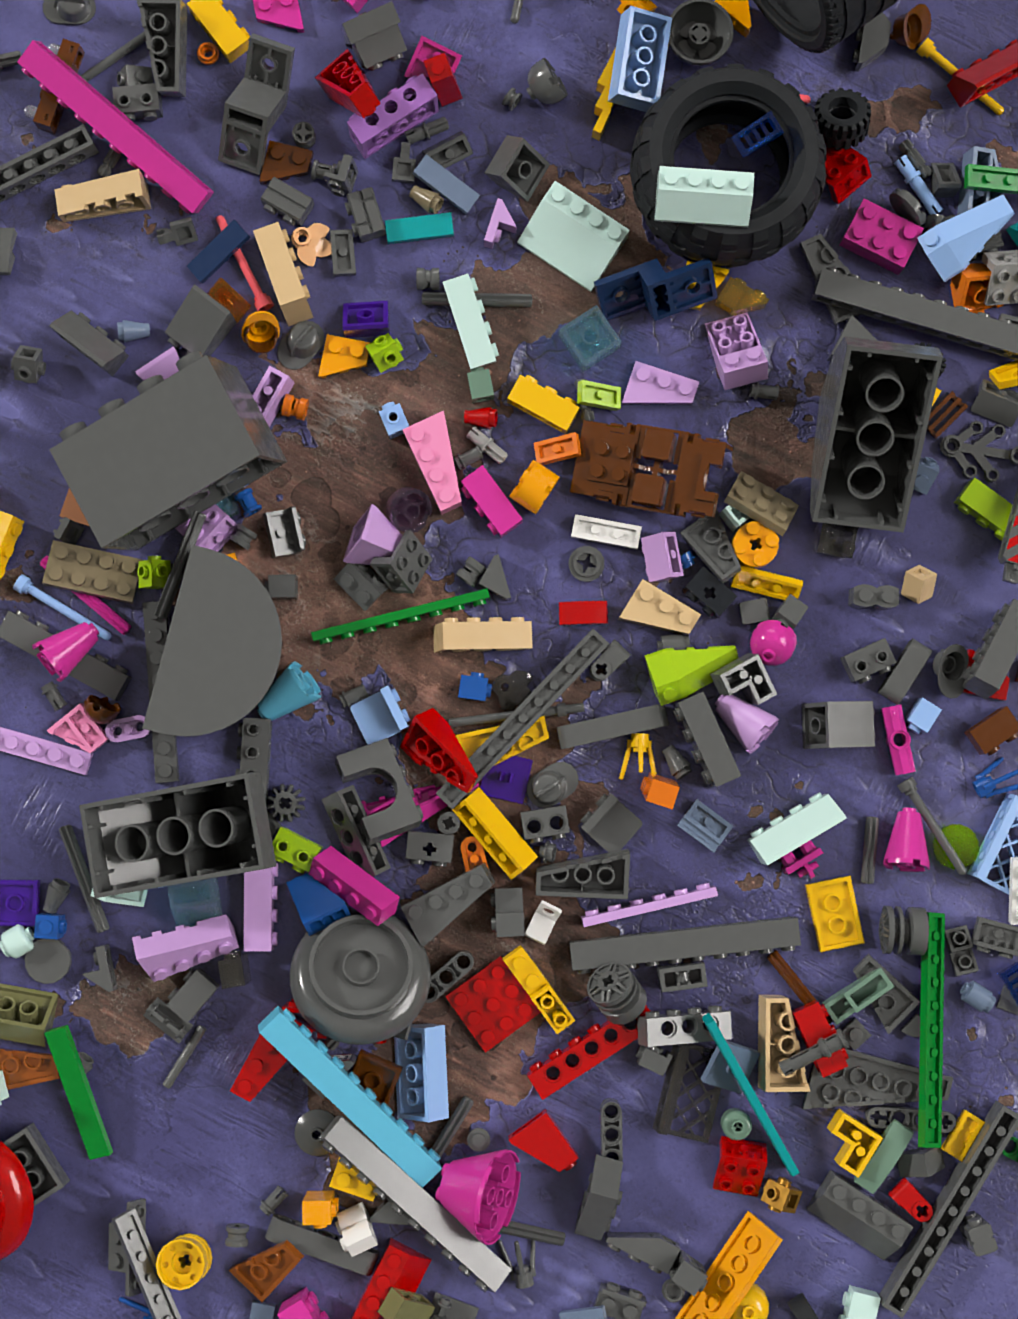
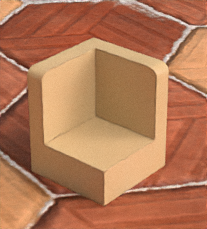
M921 565L906 571L901 595L917 604L928 600L933 596L937 573Z

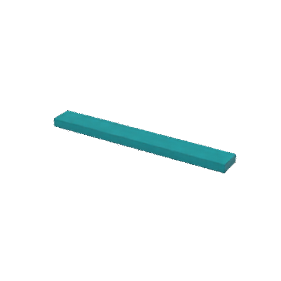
M710 1013L704 1015L702 1018L703 1022L789 1174L794 1177L800 1173L715 1020Z

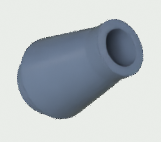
M127 320L117 322L119 341L124 340L125 343L150 337L149 323Z

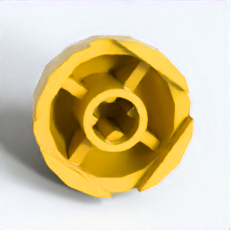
M754 1283L730 1319H767L769 1315V1301L765 1292Z

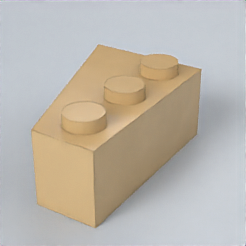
M642 579L618 620L676 634L689 635L701 614Z

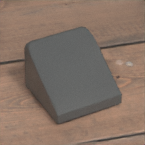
M766 598L739 603L743 625L770 620Z

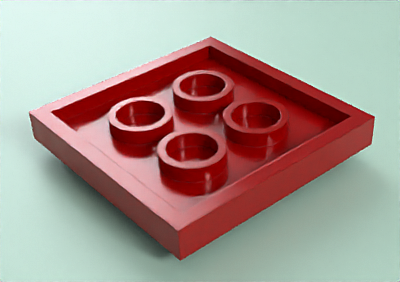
M499 956L445 996L485 1053L541 1013L503 961L502 956Z

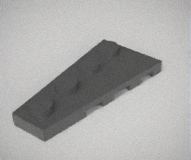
M822 234L800 242L799 246L815 282L822 268H834L841 274H851L847 266L845 267L838 259L839 256ZM825 304L834 325L847 321L852 315L854 317L861 315Z

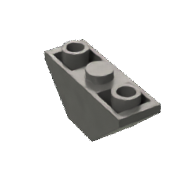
M883 12L856 32L855 41H859L858 49H854L852 62L855 63L854 71L859 72L883 55L888 46L891 22Z

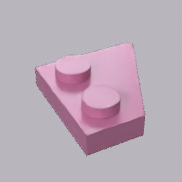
M80 703L47 731L52 735L65 739L66 742L72 745L79 746L84 751L93 753L109 739L102 727L87 717L83 708L84 704Z

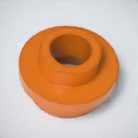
M211 42L202 43L197 49L199 61L205 65L216 63L219 59L218 47ZM207 52H212L210 57H205Z

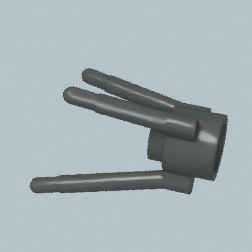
M498 1240L497 1243L506 1265L512 1269L510 1277L512 1281H515L516 1288L524 1289L533 1286V1277L536 1276L535 1240H531L530 1268L526 1264L523 1265L519 1242H514L518 1262L515 1271L502 1241Z

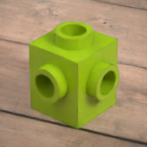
M389 333L378 336L373 342L365 346L380 373L397 366L399 362L404 360L400 353L403 347L397 338L393 340Z
M147 556L148 560L138 561L139 588L164 589L171 571L170 560H161V556Z

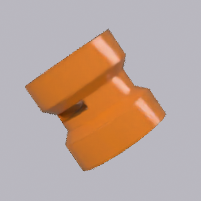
M286 394L282 404L281 415L286 417L295 416L297 420L304 421L309 407V399H297L294 395Z

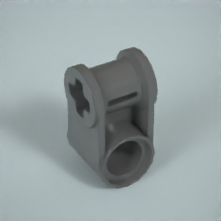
M614 639L591 665L589 670L590 676L595 681L605 680L631 654ZM595 666H604L605 669L603 672L605 673V675L602 673L600 675H597V668Z

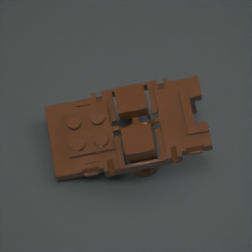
M583 420L580 436L582 456L576 457L570 493L596 497V500L609 502L612 500L613 505L679 517H686V513H690L691 516L705 518L707 516L715 518L719 494L705 491L710 465L722 469L725 452H733V447L726 442H720L718 439H701V435L698 433L692 434L685 431L640 424L634 425L632 423H627V427H625L623 424L610 423L609 425ZM643 456L646 460L655 461L654 466L637 464L638 459H641ZM663 462L678 465L677 470L663 469ZM636 469H640L643 471H651L652 475L643 473L636 474ZM661 473L676 475V479L670 480L668 485L667 481L661 477ZM633 502H635L636 504H641V505H643L644 507H642V506H637V505H632V504H633Z

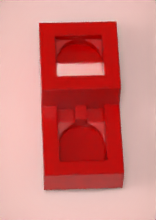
M607 601L559 602V625L608 624Z

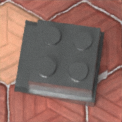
M392 1L368 12L365 11L357 17L342 23L346 46L351 45L361 68H368V70L373 71L383 66L382 61L387 59L388 61L391 60V62L403 57L402 52L407 51L398 27V23L401 21Z

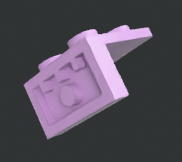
M215 504L201 512L206 515L195 545L219 552L230 540L229 537L235 534L238 524ZM190 519L175 528L183 536Z

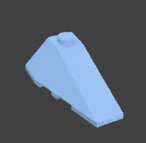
M1001 195L934 226L917 239L943 281L946 282L965 270L977 252L980 253L984 249V244L992 235H996L1015 213L1005 196Z

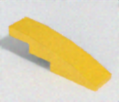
M616 48L597 82L596 91L600 92L601 95L595 105L594 114L599 116L593 128L592 137L598 141L602 137L614 103L608 102Z

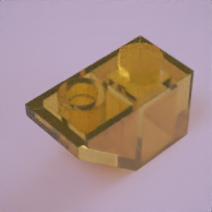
M730 277L717 298L715 306L735 316L764 309L769 299L761 290H753L746 286L747 283L742 279Z

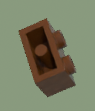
M1004 706L998 708L964 733L979 755L988 754L990 756L1000 749L998 745L1004 741L1009 743L1018 737V721L1009 708Z

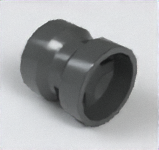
M417 268V290H424L425 288L439 290V268H432L431 270Z
M469 556L465 561L466 565L459 569L456 575L474 588L478 577L485 573L486 568Z

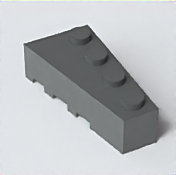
M485 862L405 903L401 907L422 948L495 883Z

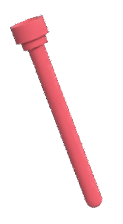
M222 215L216 217V222L222 232L228 224ZM239 248L233 255L255 295L254 305L257 311H268L274 306V303L270 296L263 293Z

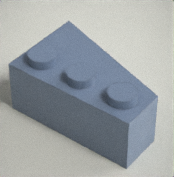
M973 146L963 154L962 185L959 191L957 215L1001 195L1005 196L1004 193L964 189L965 166L976 164L999 167L996 150Z

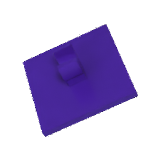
M513 756L493 766L482 778L480 788L489 797L523 804L533 760Z

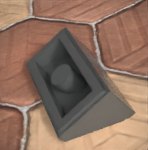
M462 131L422 151L424 156L427 154L444 168L473 154L465 133Z

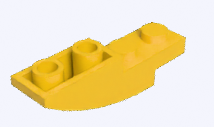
M522 945L502 958L556 1034L575 1022L574 1017Z

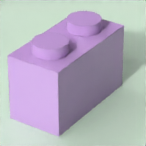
M661 532L641 538L642 552L645 558L646 574L649 582H663L684 576L676 532Z

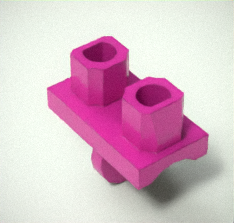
M810 840L799 847L803 855L797 859L792 851L780 858L784 866L782 870L785 874L789 875L803 867V869L796 872L799 878L806 874L810 879L815 877L813 870L819 867L816 861L811 864L808 863L822 855L823 852L820 847H816Z

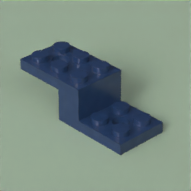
M656 258L594 281L600 313L604 322L645 306L654 321L718 298L712 262L709 258L665 273ZM696 283L695 287L687 289L690 284ZM624 291L622 296L615 297L618 292Z

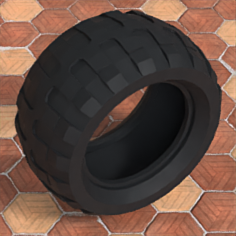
M728 64L725 68L716 69L712 66L702 68L690 77L682 78L674 83L646 112L637 131L632 148L630 177L633 197L651 232L657 239H661L667 244L669 249L682 258L686 256L696 261L709 258L712 266L727 265L728 268L739 267L755 260L766 259L779 252L780 249L797 238L810 221L825 187L826 147L823 135L820 134L815 112L811 106H806L800 98V92L791 84H783L774 78L773 73L761 68H759V71L744 69L742 64ZM713 124L738 125L757 134L772 150L779 168V190L767 203L751 210L748 228L654 221L659 167H675V150L694 131Z

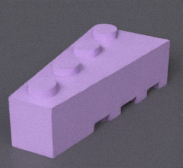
M226 914L197 921L196 926L192 927L176 926L175 931L164 934L160 930L152 932L151 937L141 939V936L132 937L136 960L153 982L164 980L168 976L186 971L190 967L208 962L210 959L228 954L232 950L239 948L234 925Z

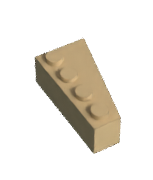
M139 169L75 185H63L61 188L54 189L58 216L63 222L151 209L148 183Z
M502 617L489 618V622H480V618H467V622H458V618H444V622L433 626L434 653H442L445 650L463 652L470 651V649H474L476 652L492 651V649H496V651L532 649V621H524V617H513L511 621H502Z
M759 995L758 1052L760 1056L758 1058V1087L765 1092H810L809 1083H807L805 1066L787 1076L784 1075L779 1066L780 1061L800 1052L789 998L783 995Z

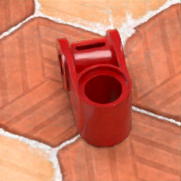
M903 1177L888 1195L919 1222L930 1220L933 1215L932 1206ZM920 1205L925 1210L924 1212L918 1211L916 1208Z

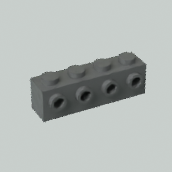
M243 718V723H239L238 737H242L241 746H237V759L240 760V769H236L235 775L252 772L261 773L267 808L272 721L271 719Z

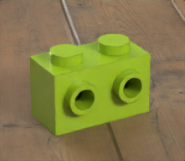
M284 826L280 827L272 842L275 860L281 863L287 861L293 864L291 868L302 874L305 871L310 872L313 858L321 853L323 846Z

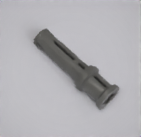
M839 1028L836 1030V1033L826 1038H819L815 1045L788 1059L780 1061L779 1066L784 1075L787 1076L824 1056L825 1058L832 1057V1053L842 1048H849V1044Z

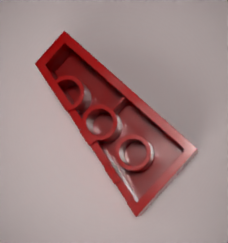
M348 49L314 77L329 99L362 118L372 115L376 107L381 104L363 70Z

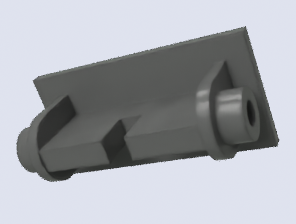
M157 997L147 1008L143 1016L177 1043H180L193 1027V1024L190 1022L186 1023L168 1008L164 1001Z

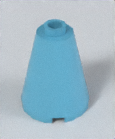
M295 661L290 663L258 703L259 708L257 711L263 719H271L273 721L321 698V695H318L321 692L318 684L308 671L303 673L300 670L301 664Z

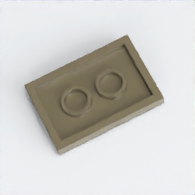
M742 471L724 500L728 505L781 536L786 532L799 507L791 499L784 497L771 487L762 484Z

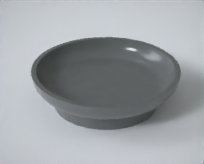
M348 908L351 916L341 918L311 936L307 932L305 933L294 952L290 966L291 993L303 1018L324 1036L347 1044L364 1045L378 1043L403 1031L415 1020L422 1010L431 982L429 959L425 948L421 947L413 930L398 917L392 915L377 926L354 908Z

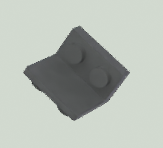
M406 530L391 557H373L370 565L393 593H414L431 563L432 557L413 532Z

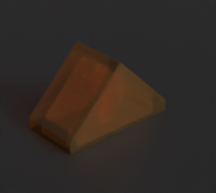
M221 277L207 293L229 310L237 323L251 307Z

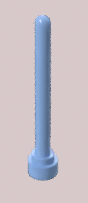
M21 574L16 580L13 590L20 594L29 593L78 624L86 622L89 625L92 623L99 631V637L104 640L111 639L112 635L109 631L33 586L34 583L31 582L29 577Z

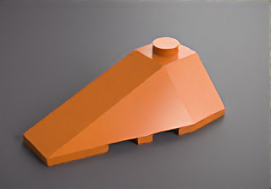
M971 263L965 270L952 277L950 287L954 307L963 306L968 308L969 312L977 314L978 312L984 313V310L994 306L996 308L1004 306V304L991 306L984 304L992 272L985 264Z

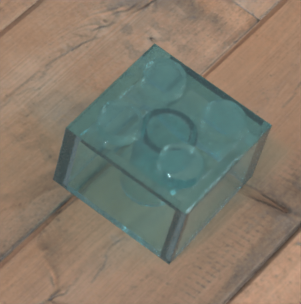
M597 305L560 328L558 334L582 372L620 349L622 343Z

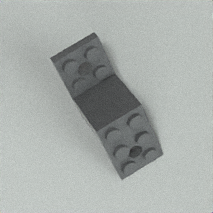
M254 33L251 34L249 37L244 78L225 102L218 161L257 175L261 174L268 132L287 106L295 53L294 47ZM268 58L272 60L274 63V67L268 66L265 62V59ZM238 143H243L248 151L242 150Z

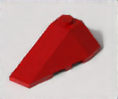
M434 708L414 716L400 746L402 750L415 763L428 766L432 773H440L446 777L447 782L466 793L471 792L478 775L449 723Z

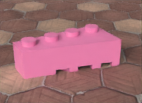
M444 411L403 429L404 436L441 515L462 506Z

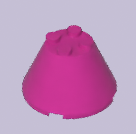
M504 1149L453 1160L450 1164L445 1163L442 1167V1180L435 1194L436 1200L440 1201L441 1205L483 1244L492 1245L497 1242L501 1237L498 1233L503 1226H508L512 1218L519 1194L521 1172L516 1171V1163H519L517 1154L512 1150Z

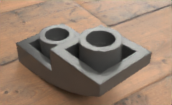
M0 228V275H10L15 261V255L12 251L17 237L15 228Z
M967 925L945 930V940L955 977L978 972L979 968L972 950L974 946Z

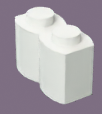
M363 1202L337 1213L338 1221L335 1222L339 1234L343 1236L340 1239V1243L344 1252L349 1251L350 1255L354 1257L378 1245L369 1213Z

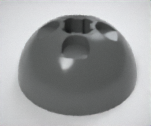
M688 0L679 5L671 14L672 23L669 45L680 60L695 66L708 65L720 59L729 49L734 34L733 23L728 12L720 4L712 0Z

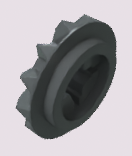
M579 547L572 552L569 558V570L572 576L580 581L591 582L597 579L604 570V558L600 551L594 547ZM588 555H590V563L596 566V568L588 567L585 573H582L583 565L577 561H585Z

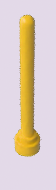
M929 38L916 51L922 58L924 56L927 59L930 57L950 75L959 70L935 50L934 42ZM988 94L978 98L997 115L1003 114L1004 108Z

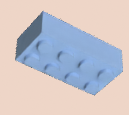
M630 6L621 14L608 102L647 112L651 105L660 99L672 23L671 17Z

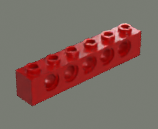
M647 1005L640 1016H645V1012L650 1011ZM637 1018L636 1024L630 1028L624 1024H613L608 1020L602 1025L596 1023L587 1029L588 1034L582 1038L576 1036L568 1042L569 1046L565 1049L560 1050L558 1048L548 1055L549 1059L541 1063V1061H538L531 1065L527 1077L541 1099L547 1098L638 1038ZM608 1029H615L617 1031V1036L613 1040H608L604 1037ZM590 1041L598 1044V1048L594 1052L585 1050L586 1044ZM569 1054H576L579 1059L576 1064L570 1065L566 1062V1057ZM549 1067H557L559 1074L556 1077H549L546 1074Z

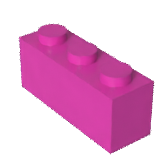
M483 465L461 480V485L463 486L460 488L461 492L467 500L472 498L476 504L474 506L475 511L481 518L483 516L486 517L489 521L487 527L494 536L498 534L502 538L523 522L522 517Z

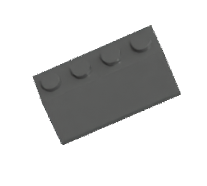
M831 1169L806 1207L808 1211L883 1261L903 1245L913 1229L908 1220Z

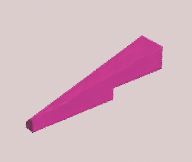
M477 783L472 790L477 788L479 784ZM434 784L413 789L415 805H419L423 813L421 822L448 806L436 794L442 786L436 787ZM385 796L379 797V801L367 804L365 801H361L367 816L389 808L394 803L396 797L387 799ZM404 833L380 841L381 847H384Z

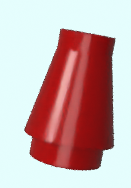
M486 407L465 410L464 412L465 424H472L487 429L497 426V409Z

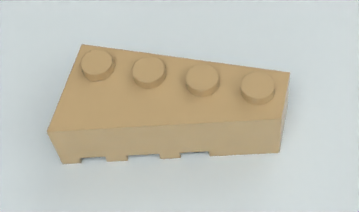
M279 222L253 230L288 327L314 318L307 301L308 298H311L306 285L302 286L300 280L304 279L300 266L295 267L293 261L297 260L293 247L288 248L286 244L290 242L286 229L281 230Z

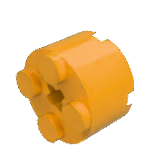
M533 460L519 479L520 482L513 489L509 497L536 514L560 477L539 462Z
M751 521L740 527L733 535L730 544H732L740 565L759 569L766 566L776 556L779 548V538L774 531L757 521ZM755 541V542L758 543V544H757V547H758V548H756L755 550H752V549H751V547H752V544H751V543H753V542Z

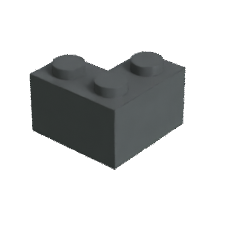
M747 653L710 674L719 694L730 696L742 690L747 702L750 704L760 705L777 695L759 654Z
M522 886L495 888V893H490L491 907H496V916H491L492 932H497V937L525 936Z

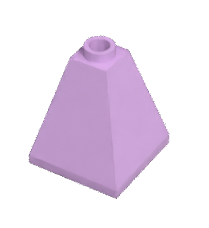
M174 346L135 371L136 374L143 380L155 375H162L165 380L179 372L176 362L180 358Z
M371 504L353 527L343 562L370 565L373 557H391L403 535L375 505Z

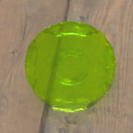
M950 824L942 827V832L964 866H970L976 860L979 852V842L975 833L970 828L961 824ZM934 837L932 847L936 860L942 866L955 869Z

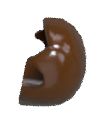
M89 695L83 705L87 717L93 722L103 725L111 723L121 711L120 704L115 703L111 705L108 702L107 696L99 698L96 695Z

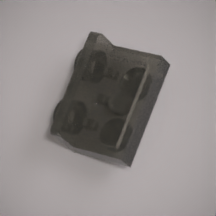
M823 523L817 553L838 559L852 558L859 527Z

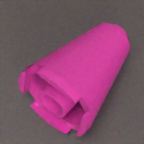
M83 622L34 643L32 648L33 650L38 648L39 653L36 656L51 675L56 673L59 676L56 680L62 682L97 643L99 631L92 623L88 625L86 622Z
M903 808L902 811L897 813L883 860L885 868L893 870V866H897L900 868V871L923 872L925 868L927 870L930 869L922 818L915 808Z

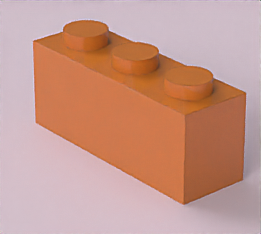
M649 772L648 777H643L640 787L645 800L673 810L680 788L675 780Z

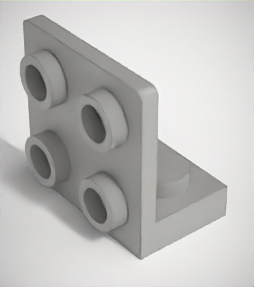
M1018 250L983 253L981 261L992 271L984 304L991 306L1018 303Z

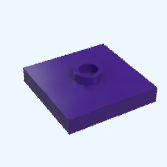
M0 879V926H15L18 924L22 926H35L36 915L39 914L40 880Z

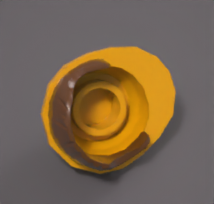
M258 311L249 315L244 321L241 330L243 341L252 351L257 353H267L274 349L280 335L278 320L275 315L267 311Z

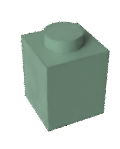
M484 367L471 369V372L467 373L472 404L494 400L489 369L484 370Z

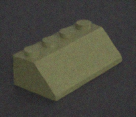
M0 983V1039L45 1047L47 1040L44 1033L53 1028L58 994Z

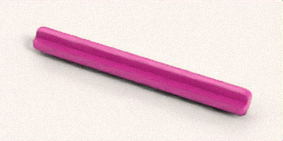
M45 556L40 562V566L46 569L49 556ZM73 592L121 634L125 635L131 629V625L98 597Z

